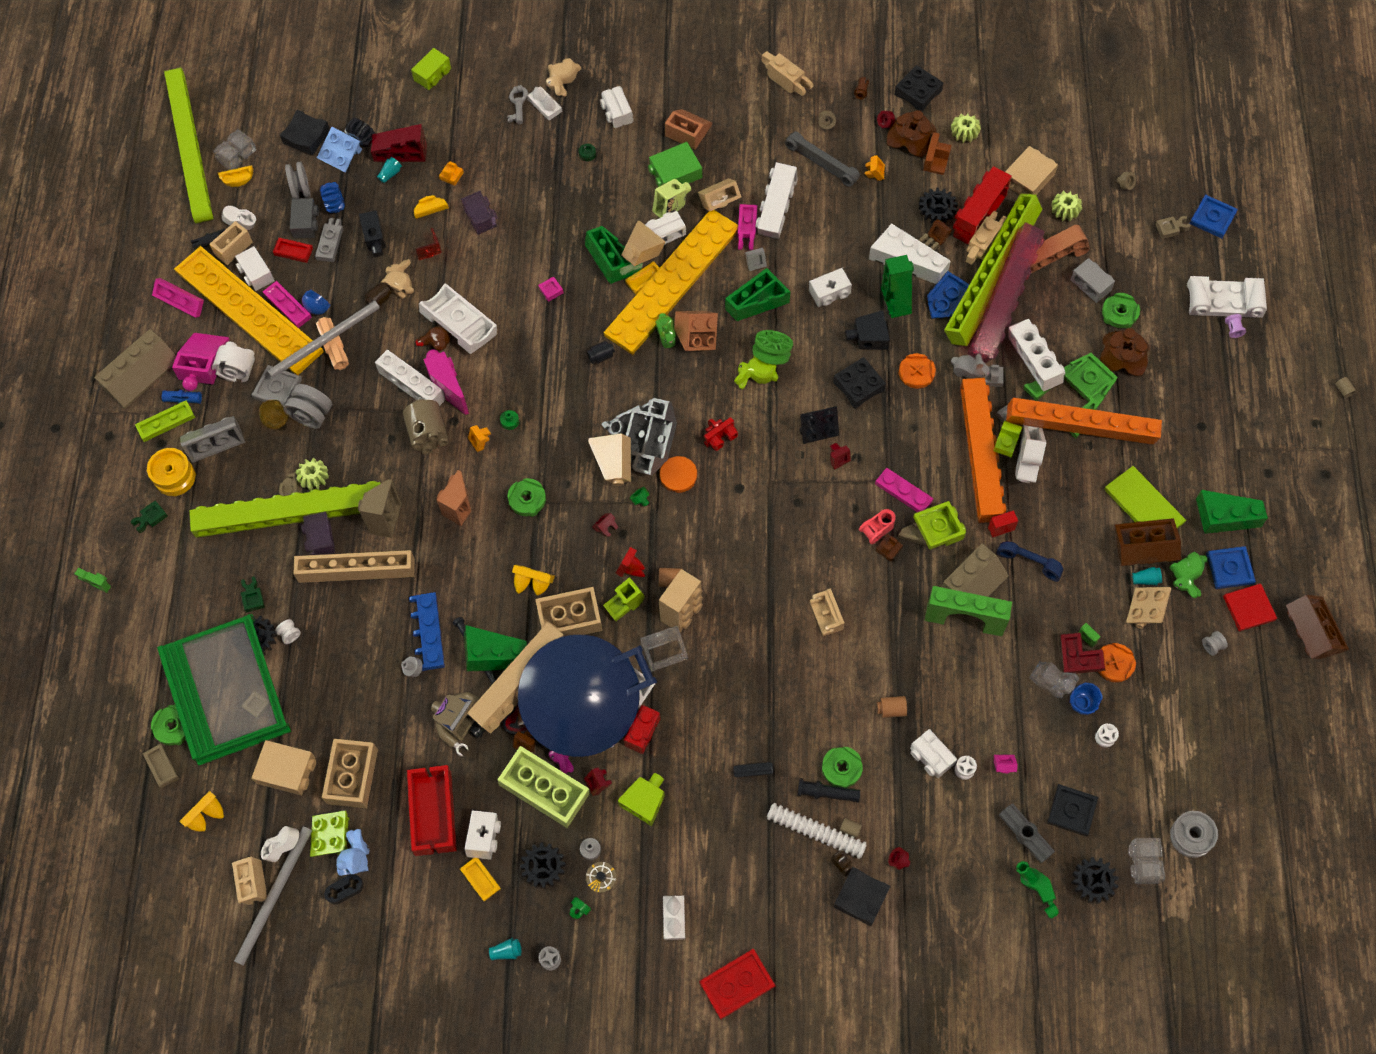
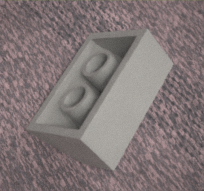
M234 416L223 418L219 422L205 425L201 429L189 431L185 435L180 436V444L192 463L245 443L240 426Z

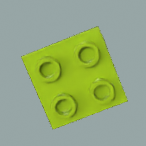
M347 811L312 816L310 857L333 853L340 855L342 850L348 849L347 841L345 840L347 839L346 833L349 831L348 821L350 818Z

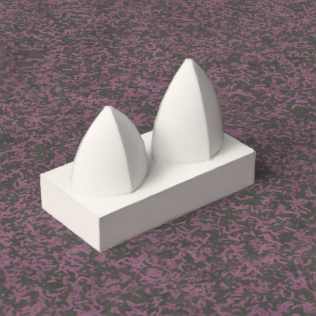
M541 86L535 87L534 91L527 95L528 100L548 121L562 112V107Z
M663 896L664 940L685 939L684 896Z

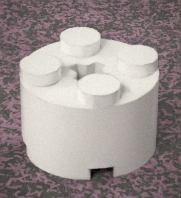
M226 342V345H221L218 348L212 370L215 369L216 374L225 380L236 382V379H242L241 382H246L249 379L255 360L254 352L250 349L238 347L233 342Z

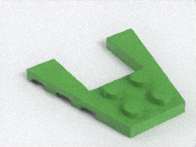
M1092 353L1064 367V379L1088 401L1082 407L1086 409L1097 410L1118 378ZM1037 381L1030 384L1027 383L1023 388L1036 401L1050 390L1043 391ZM1069 432L1076 439L1080 435L1079 433Z

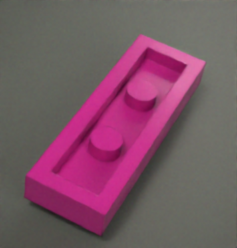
M161 278L155 280L152 296L195 318L200 317L203 299Z
M277 281L263 291L264 296L297 328L312 318L311 314Z
M888 468L883 471L875 482V485L916 512L928 509L934 499Z

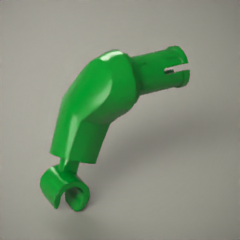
M1019 862L1016 869H1018L1017 872L1021 875V882L1029 889L1037 891L1043 904L1048 903L1050 905L1044 910L1049 918H1054L1059 914V910L1053 902L1056 900V896L1050 879L1037 869L1031 868L1027 862Z

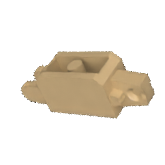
M766 51L762 55V62L768 69L767 74L770 79L787 92L793 93L795 91L803 96L806 94L804 87L809 90L813 87V83L804 76L805 72L779 53L777 56H774Z
M995 211L989 217H986L969 242L967 263L972 265L977 258L984 260L1007 217L1003 216L997 222L995 219L998 213Z

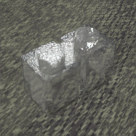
M237 129L228 136L227 142L223 141L213 152L219 163L227 169L233 170L243 163V160L238 155L246 160L257 149L253 140Z
M1135 838L1129 844V856L1134 861V865H1131V876L1135 878V884H1161L1165 880L1163 861H1158V857H1163L1161 838Z

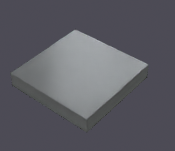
M267 365L252 393V397L284 408L287 400L292 398L291 394L295 386L300 384L302 378L299 375L283 371L272 379L267 371L273 366Z

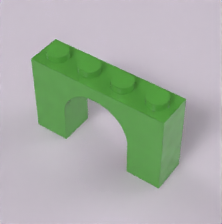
M933 586L924 621L944 625L948 615H971L984 621L983 633L1002 637L1010 619L1012 602Z

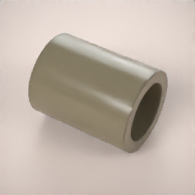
M1347 377L1340 379L1335 384L1344 398H1348L1356 392V389Z
M844 818L840 831L857 839L862 825Z

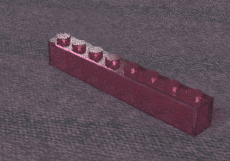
M1026 222L1019 228L967 354L976 358V355L980 353L983 362L986 363L996 358L999 352L997 347L999 343H1002L1006 335L1004 330L1012 321L1010 315L1018 306L1017 298L1019 295L1021 296L1025 289L1024 281L1029 278L1032 272L1030 270L1031 264H1034L1038 257L1036 252L1044 243L1043 235L1045 231Z

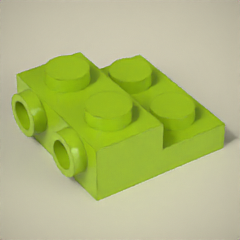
M949 501L915 513L913 516L929 549L943 544L948 546L963 540L965 537L966 528L962 522L960 523L957 510L954 506H951Z

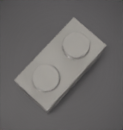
M1089 258L1073 271L1070 279L1096 303L1112 291L1115 283L1111 275L1106 274L1097 263Z

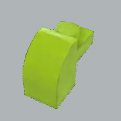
M1004 421L993 451L1012 457L1022 426Z
M629 577L614 589L617 594L603 606L612 618L618 621L631 609L634 611L643 602L645 596Z

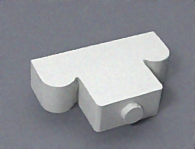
M1023 425L1015 470L1016 479L1021 482L1036 483L1039 466L1042 464L1046 447V439L1042 428Z

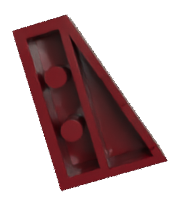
M422 124L372 135L371 154L374 162H386L391 157L398 162H426L427 143Z

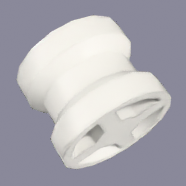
M291 619L280 623L275 630L278 635L282 636L284 644L292 643L301 634L300 630L294 627V622Z
M1103 724L1095 734L1098 745L1105 748L1111 747L1118 738V729L1112 724Z
M970 756L960 757L955 765V774L958 778L963 780L970 779L977 769L976 761Z

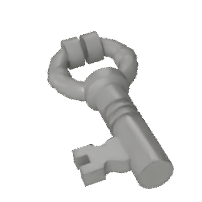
M522 85L513 87V90L510 92L509 98L516 106V114L507 116L509 123L516 121L519 125L523 123L522 105L527 98L528 92ZM523 92L522 98L514 99V94Z

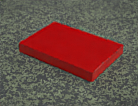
M754 948L699 981L720 1020L776 987Z

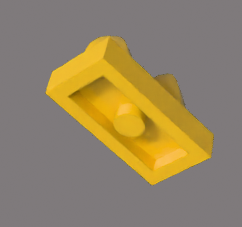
M514 565L512 571L515 573L514 586L518 594L526 589L531 578H533L534 592L536 595H540L545 592L550 583H553L555 575L521 565Z
M209 791L179 822L191 830L205 831L206 822L200 812L202 811L213 818L222 819L224 817L223 809L215 798L216 796Z

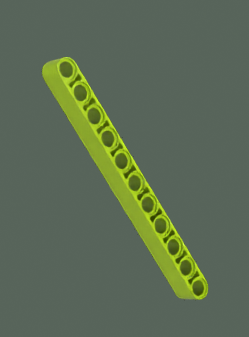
M181 67L164 71L192 216L195 224L213 220V214L185 75Z

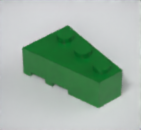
M766 268L725 298V310L736 321H740L790 303L791 291Z

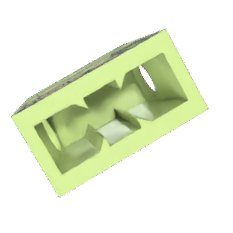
M673 179L656 188L652 212L661 218L667 212L679 211L685 205L686 195L691 191V186L687 182L681 184L677 179Z

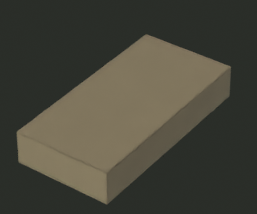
M161 743L142 753L161 789L180 779Z

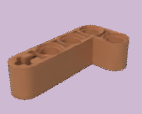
M1074 225L1023 251L1016 257V260L1023 273L1028 275L1072 252L1076 257L1086 254L1090 249L1089 242L1081 227Z

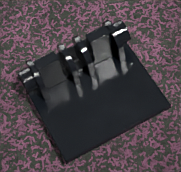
M837 406L800 414L801 427L799 431L802 435L803 444L839 436Z

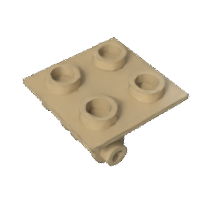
M1171 587L1135 588L1126 623H1135L1136 627L1143 629L1147 623H1162Z

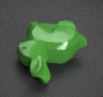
M661 313L655 321L656 329L660 335L663 347L671 348L676 345L674 320L665 313Z
M1194 551L1180 562L1173 563L1169 568L1177 578L1173 582L1174 586L1181 591H1187L1193 598L1200 597L1201 591L1194 585V580L1202 575L1205 568L1204 563L1208 560L1207 557L1199 555Z

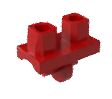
M731 417L724 422L721 419L716 422L713 419L708 420L709 427L705 429L707 434L704 435V444L707 448L711 446L718 451L724 446L722 437L726 436L730 441L737 438L738 432L734 427V420Z

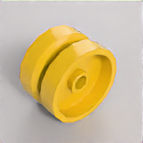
M165 448L159 450L152 455L147 464L149 478L156 488L167 496L184 494L195 482L196 473L194 467L189 462L187 456L178 449Z

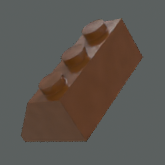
M1174 518L1115 524L1121 566L1181 560V539Z
M1305 595L1286 605L1288 617L1294 622L1297 628L1296 633L1303 640L1305 652L1311 659H1323L1349 650L1323 597Z

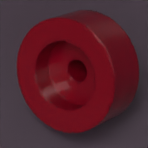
M884 110L878 114L877 123L881 128H891L894 125L895 115L892 111Z
M901 847L895 848L888 859L889 865L897 870L904 867L907 868L911 863L909 853Z

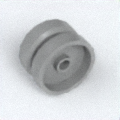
M297 384L291 394L292 398L287 400L283 408L285 413L304 426L314 429L320 428L325 419L324 415L328 414L333 405L332 401L321 391L313 387Z

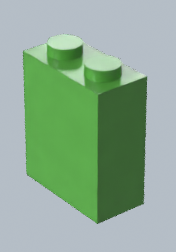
M688 142L649 157L650 165H648L650 174H654L656 177L655 181L658 187L673 179H677L681 184L684 182L689 184L702 178V166Z

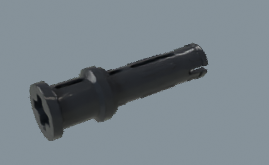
M800 778L797 796H812L814 799L826 797L859 803L860 789L829 786L822 784L820 781L809 782L803 781V778Z

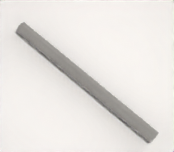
M373 301L267 372L273 379L380 309L376 301Z
M302 827L294 849L290 851L234 962L244 966L312 832L311 829Z

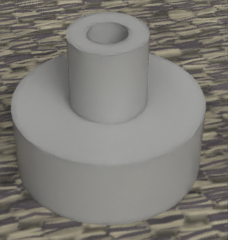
M410 656L402 662L401 667L406 676L417 677L421 673L423 665L419 658Z
M587 838L581 843L580 852L586 860H595L601 853V847L596 839Z

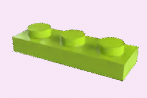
M186 400L135 424L143 442H146L194 419L195 416Z

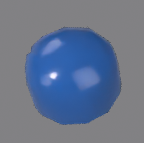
M313 290L306 291L302 297L304 308L311 314L322 315L330 307L328 301Z
M1086 682L1074 688L1070 695L1071 707L1081 715H1090L1098 710L1103 699L1100 689L1093 683Z

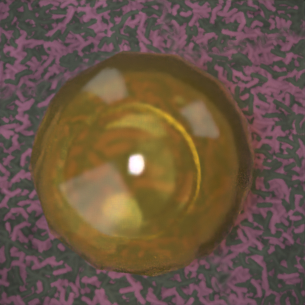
M267 400L259 407L260 421L269 429H278L284 426L288 421V415L285 413L284 407L279 400Z

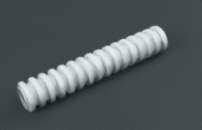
M777 803L771 805L767 820L770 821L772 819L774 823L779 822L781 826L784 824L785 828L791 827L792 831L797 830V833L802 832L804 836L809 835L811 839L814 837L815 841L821 840L822 844L825 842L827 846L832 845L834 849L837 847L839 851L844 850L846 854L851 853L852 857L855 855L857 859L862 858L867 846L865 841L862 843L860 839L855 840L854 836L848 837L847 833L844 835L842 831L837 832L835 828L832 830L830 826L825 827L823 823L820 825L818 821L813 822L812 818L806 819L807 816L804 815L802 817L800 813L795 814L793 810L790 812L788 808L783 809V806H777Z

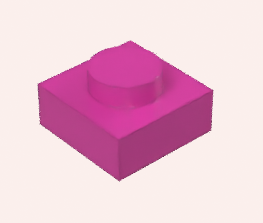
M554 277L538 285L548 302L564 293Z
M994 755L996 772L1005 774L1017 772L1018 765L1015 755Z

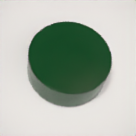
M583 144L579 148V157L583 161H592L596 157V148L592 144Z

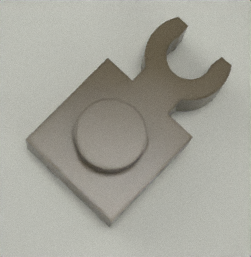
M1182 216L1177 221L1174 217L1157 220L1155 224L1162 239L1177 236L1180 231H1188L1191 226L1190 224H1183L1186 222L1187 216Z

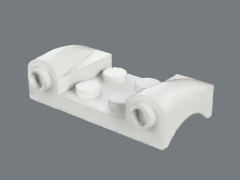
M1190 276L1187 287L1190 292L1189 315L1230 316L1240 314L1241 317L1263 318L1267 311L1264 279L1245 278L1244 282L1209 281V277Z
M446 283L433 298L419 303V312L431 322L436 321L458 339V344L470 354L497 335V325Z

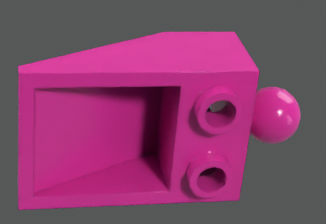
M200 333L192 334L177 353L172 367L178 380H183L182 385L185 390H195L198 382L214 384L217 374L215 369L212 370L218 348L221 345H226V342L230 340L229 337Z
M437 350L428 351L426 358L423 360L430 380L443 390L445 399L465 415L469 414L464 395L456 379L457 374L451 357L447 358L445 352L439 353Z

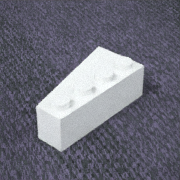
M776 162L775 168H771L769 178L771 182L770 185L767 184L766 200L761 203L760 211H762L761 218H757L755 227L758 228L759 235L779 239L785 221L784 213H787L789 209L790 199L788 198H792L794 185L797 184L798 178L797 167Z
M893 224L871 246L869 260H878L883 262V265H885V259L907 255L909 261L913 263L914 272L912 273L916 274V277L937 284L949 270L951 262Z

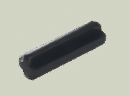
M772 762L735 765L733 768L734 776L738 778L773 774Z

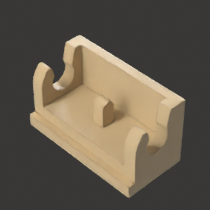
M831 588L814 594L812 596L813 599L810 600V605L822 635L826 636L842 631L845 623Z
M248 857L232 862L238 903L252 905L253 901H265L267 892L262 861L254 857Z

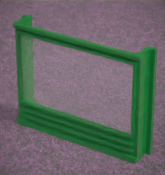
M248 614L245 617L157 647L192 759L197 762L198 766L263 743L265 740L268 741L292 732L290 725L285 721L253 624L255 622L253 614Z

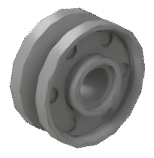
M301 161L297 162V171L293 170L291 164H286L285 170L293 199H299V192H302L305 198H310V189L303 163Z
M1189 811L1183 813L1173 823L1170 830V839L1173 847L1180 854L1186 857L1198 858L1206 855L1215 846L1218 839V829L1215 822L1208 815L1200 811ZM1190 831H1195L1198 834V838L1192 837Z

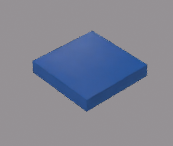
M1205 195L1189 224L1219 238H1223L1238 209Z
M1246 546L1212 550L1206 553L1216 589L1255 584L1256 581Z

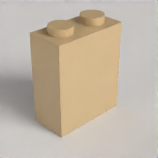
M1029 146L1006 170V173L1012 175L1009 188L1019 195L1020 193L1037 195L1055 175L1058 164L1041 154L1037 149Z
M265 740L251 779L259 785L302 795L303 791L308 788V777L316 766V757L310 751Z

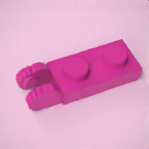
M740 204L738 250L743 248V238H750L748 247L749 250H753L758 205Z

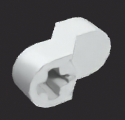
M226 206L222 212V220L228 225L236 221L246 230H251L255 225V215L246 209L239 210L234 206Z
M284 826L278 836L266 840L261 850V858L270 862L278 861L282 853L294 849L299 839V831L295 828Z

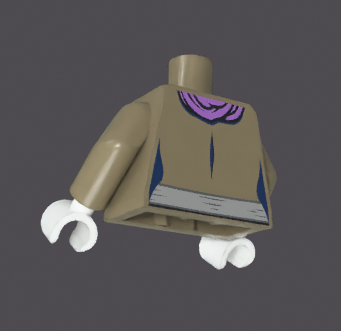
M469 692L456 694L455 696L447 695L442 703L435 701L431 706V710L434 712L433 719L437 722L435 727L439 737L451 748L455 747L460 757L464 756L459 753V749L465 747L468 750L466 744H459L457 741L463 740L475 720L467 712L480 699Z

